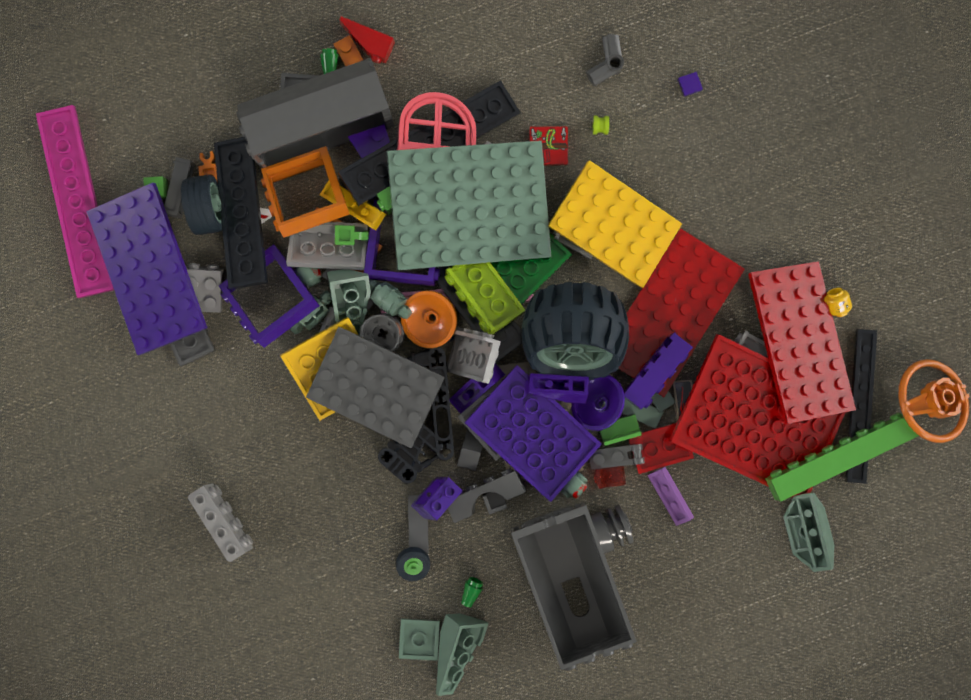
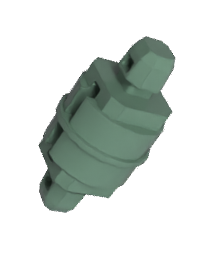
M374 279L369 280L370 291L373 293L370 299L381 310L392 317L398 314L403 319H408L411 316V309L404 305L408 299L397 288L387 282L380 284Z
M328 290L324 291L320 298L313 294V297L320 306L290 328L294 334H299L304 330L303 327L310 331L319 322H322L321 320L330 311L326 305L332 301Z

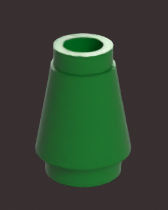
M322 49L320 58L324 74L337 68L339 55L336 49Z
M469 577L465 581L462 605L469 608L472 607L483 590V582L481 580Z

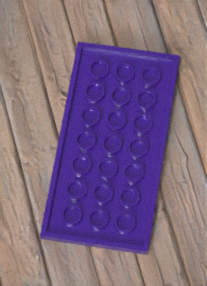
M150 183L86 211L137 355H143L207 329L156 183Z

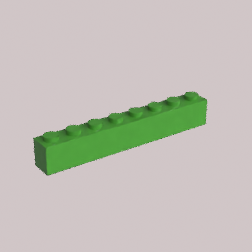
M901 412L890 416V420L876 422L873 424V428L869 430L862 429L856 432V436L852 438L845 437L839 440V444L835 446L828 445L822 448V452L818 454L811 453L804 457L805 460L792 462L787 465L788 468L782 471L781 469L775 470L765 479L774 500L781 502L919 435L911 429Z

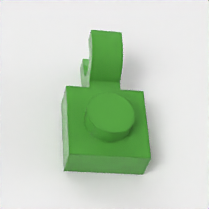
M335 225V245H355V240L369 239V231H355V225Z

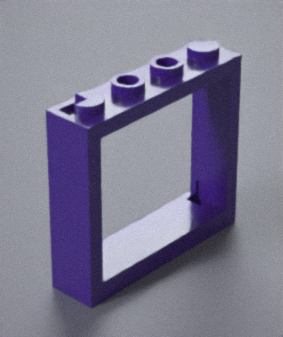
M374 200L373 206L382 211L376 202L378 200ZM382 222L377 230L370 227L364 273L368 274L369 279L435 286V280H438L440 276V269H437V267H430L428 275L375 270Z
M274 244L265 250L266 266L276 260L304 300L262 332H258L233 296L232 292L236 289L230 290L228 288V280L219 285V288L222 290L220 295L227 303L230 302L232 305L230 309L236 317L239 316L241 318L239 322L246 331H250V339L254 344L259 343L263 348L320 306L304 283L301 282L294 269L287 266L286 258Z

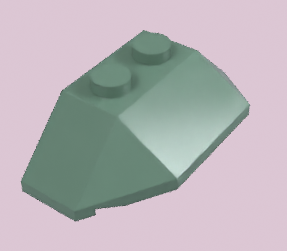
M814 492L795 495L783 516L792 553L801 562L810 567L809 569L813 572L832 570L834 568V541L825 507Z

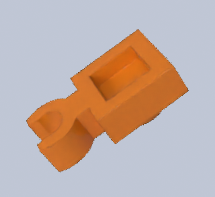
M210 151V158L205 159L204 154L200 153L199 157L204 165L198 166L199 176L213 175L218 183L216 163L213 164L215 162V154Z

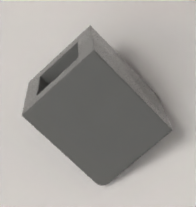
M495 492L482 495L489 515L507 508L502 495Z

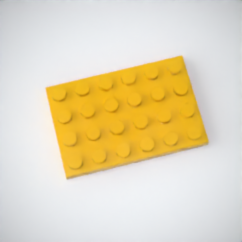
M589 160L548 226L638 287L643 288L682 223Z

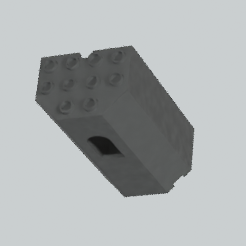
M371 58L237 105L238 111L236 112L238 120L242 124L239 125L241 135L248 141L245 144L247 152L263 168L325 146L329 150L349 143L348 136L383 124L386 129L395 126Z
M583 502L575 505V509L572 506L563 507L522 523V528L520 529L518 526L510 529L561 670H572L577 667L576 664L582 662L584 664L591 663L596 660L595 656L602 654L603 657L610 656L615 653L614 650L631 648L633 643L637 642L586 504ZM576 577L580 578L589 603V610L585 615L576 616L571 612L561 583Z

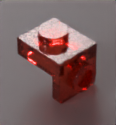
M624 466L596 469L594 480L598 489L626 485Z

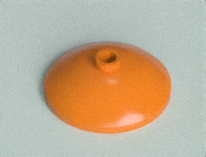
M426 290L412 295L405 302L404 305L411 309L412 314L408 319L401 317V324L405 334L413 343L424 348H436L444 345L452 338L457 327V314L453 304L447 297L436 291ZM431 314L435 315V320H432Z

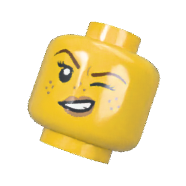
M833 288L827 292L824 300L829 306L830 313L836 317L846 316L852 309L849 293L842 288Z

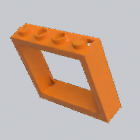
M326 146L261 169L263 174L261 182L263 187L267 188V191L264 193L268 203L271 202V205L268 207L272 217L275 216L276 219L273 220L276 231L281 232L283 238L350 215ZM324 165L337 203L285 221L274 182Z

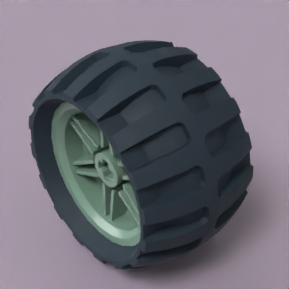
M564 282V284H553L543 290L540 289L536 292L535 296H532L523 317L522 344L531 368L537 370L539 374L581 376L594 380L595 378L606 377L610 373L617 371L625 357L629 341V324L625 308L615 292L607 290L606 287L586 282Z

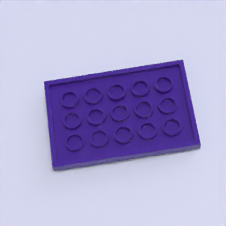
M516 365L464 423L551 502L601 446V443L554 399L529 393L530 376Z

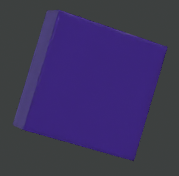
M697 72L678 78L684 97L703 90Z

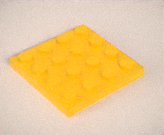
M349 317L280 354L305 398L338 327L359 335ZM306 398L319 421L335 413V411Z

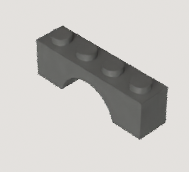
M512 468L502 471V476L495 478L493 475L484 479V484L477 486V483L466 487L467 491L461 493L448 507L454 523L475 513L476 501L483 493L495 492L502 495L506 500L525 493L527 489L521 475L516 470L512 471Z

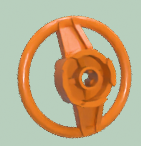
M925 359L913 363L904 372L898 391L901 412L906 422L916 434L930 442L945 443L955 439L963 431L968 420L969 394L965 390L966 385L962 383L958 375L951 368L939 361ZM933 367L949 377L929 382L921 389L920 395L907 400L908 382L918 369ZM960 413L956 427L945 435H934L925 431L913 418L916 415L928 414L931 418L941 419Z

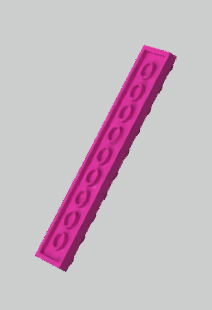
M74 105L36 113L76 296L80 299L113 291L112 282L86 212L98 207L76 108Z

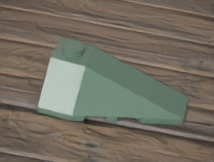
M348 269L327 272L335 323L349 317L360 336V329L364 323L368 299H370L371 294L368 274Z
M461 613L445 615L440 631L436 685L437 696L454 693L464 675L463 669L468 661H472L474 658L472 655L477 645L480 646L483 642L488 622Z

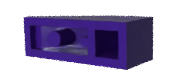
M495 363L493 376L489 384L470 379L449 399L451 404L460 414L463 413L505 376V373Z
M530 373L529 393L567 403L586 404L589 377Z

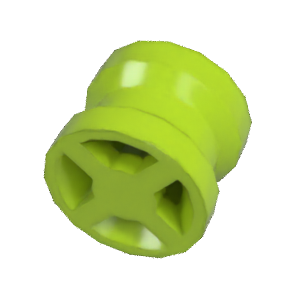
M593 115V135L598 133L608 135L609 116L598 117Z

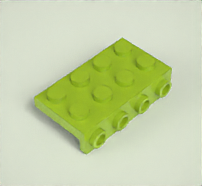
M490 262L455 265L452 268L446 269L445 279L447 283L455 287L458 298L462 302H466L469 306L467 307L469 313L473 317H477L480 321L479 326L485 333L488 332V334L492 335L525 313L524 307Z

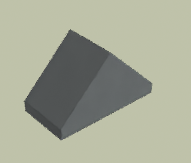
M468 429L457 466L476 471L483 446Z

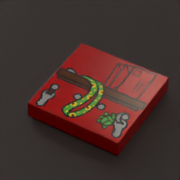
M530 127V141H542L544 166L568 165V127Z

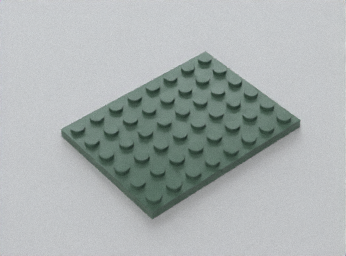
M542 141L387 151L397 270L551 257Z

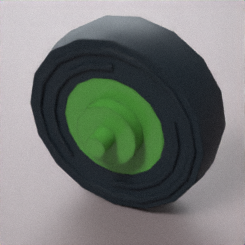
M406 548L399 553L396 559V570L403 579L418 581L428 574L430 558L421 548Z

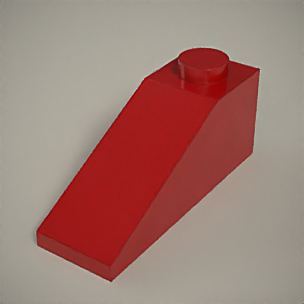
M341 16L339 20L342 27L372 61L378 64L381 62L386 64L395 44L394 38Z

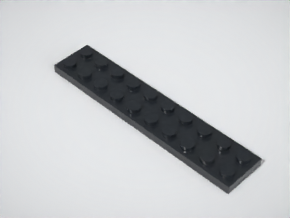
M501 80L462 102L474 118L476 139L521 113ZM453 109L442 113L441 122L464 125L461 117ZM420 125L411 130L408 134V141L433 144L434 126ZM441 127L442 146H465V130ZM398 138L338 171V175L358 207L373 199L379 192L390 186L387 151L397 150Z

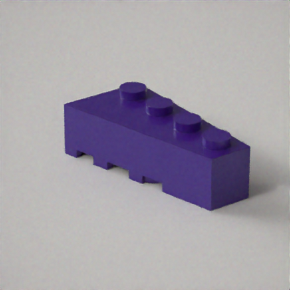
M384 124L348 136L360 158L390 143Z
M676 333L668 335L624 391L625 399L639 410L643 407L646 409L653 401L651 397L663 389L666 379L674 375L677 371L676 367L686 360L689 351L693 347Z

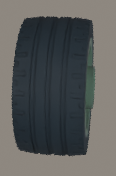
M201 175L183 180L181 184L182 206L187 224L194 235H204L222 231L221 201L218 183L214 176Z

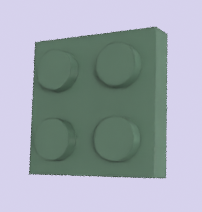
M401 618L399 659L438 661L440 620Z

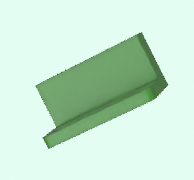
M635 414L618 418L613 425L600 430L604 446L642 435Z

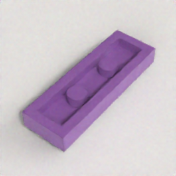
M666 467L660 468L648 475L676 526L694 518Z

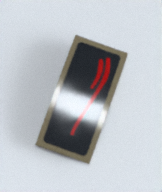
M692 380L674 381L672 384L677 421L692 390Z

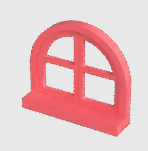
M439 92L418 95L407 103L401 113L398 125L397 150L450 147L441 145V127L465 130V146L476 145L474 118L469 109L453 96ZM435 104L434 121L411 118L412 114L421 106ZM442 105L453 109L461 117L464 125L441 122ZM409 123L434 126L433 144L408 141Z

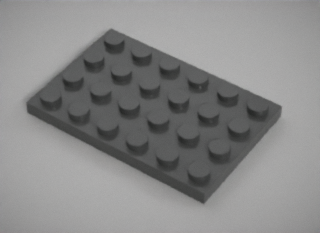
M338 327L306 398L412 448L445 377L342 327Z

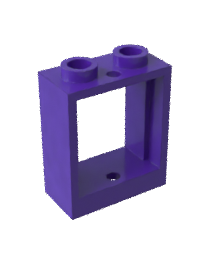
M435 477L411 506L424 519L437 521L463 490L449 477Z

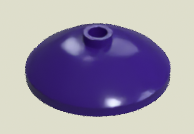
M610 375L589 380L586 404L571 403L574 418L588 430L600 431L610 427L618 420L623 411L625 403L623 388Z

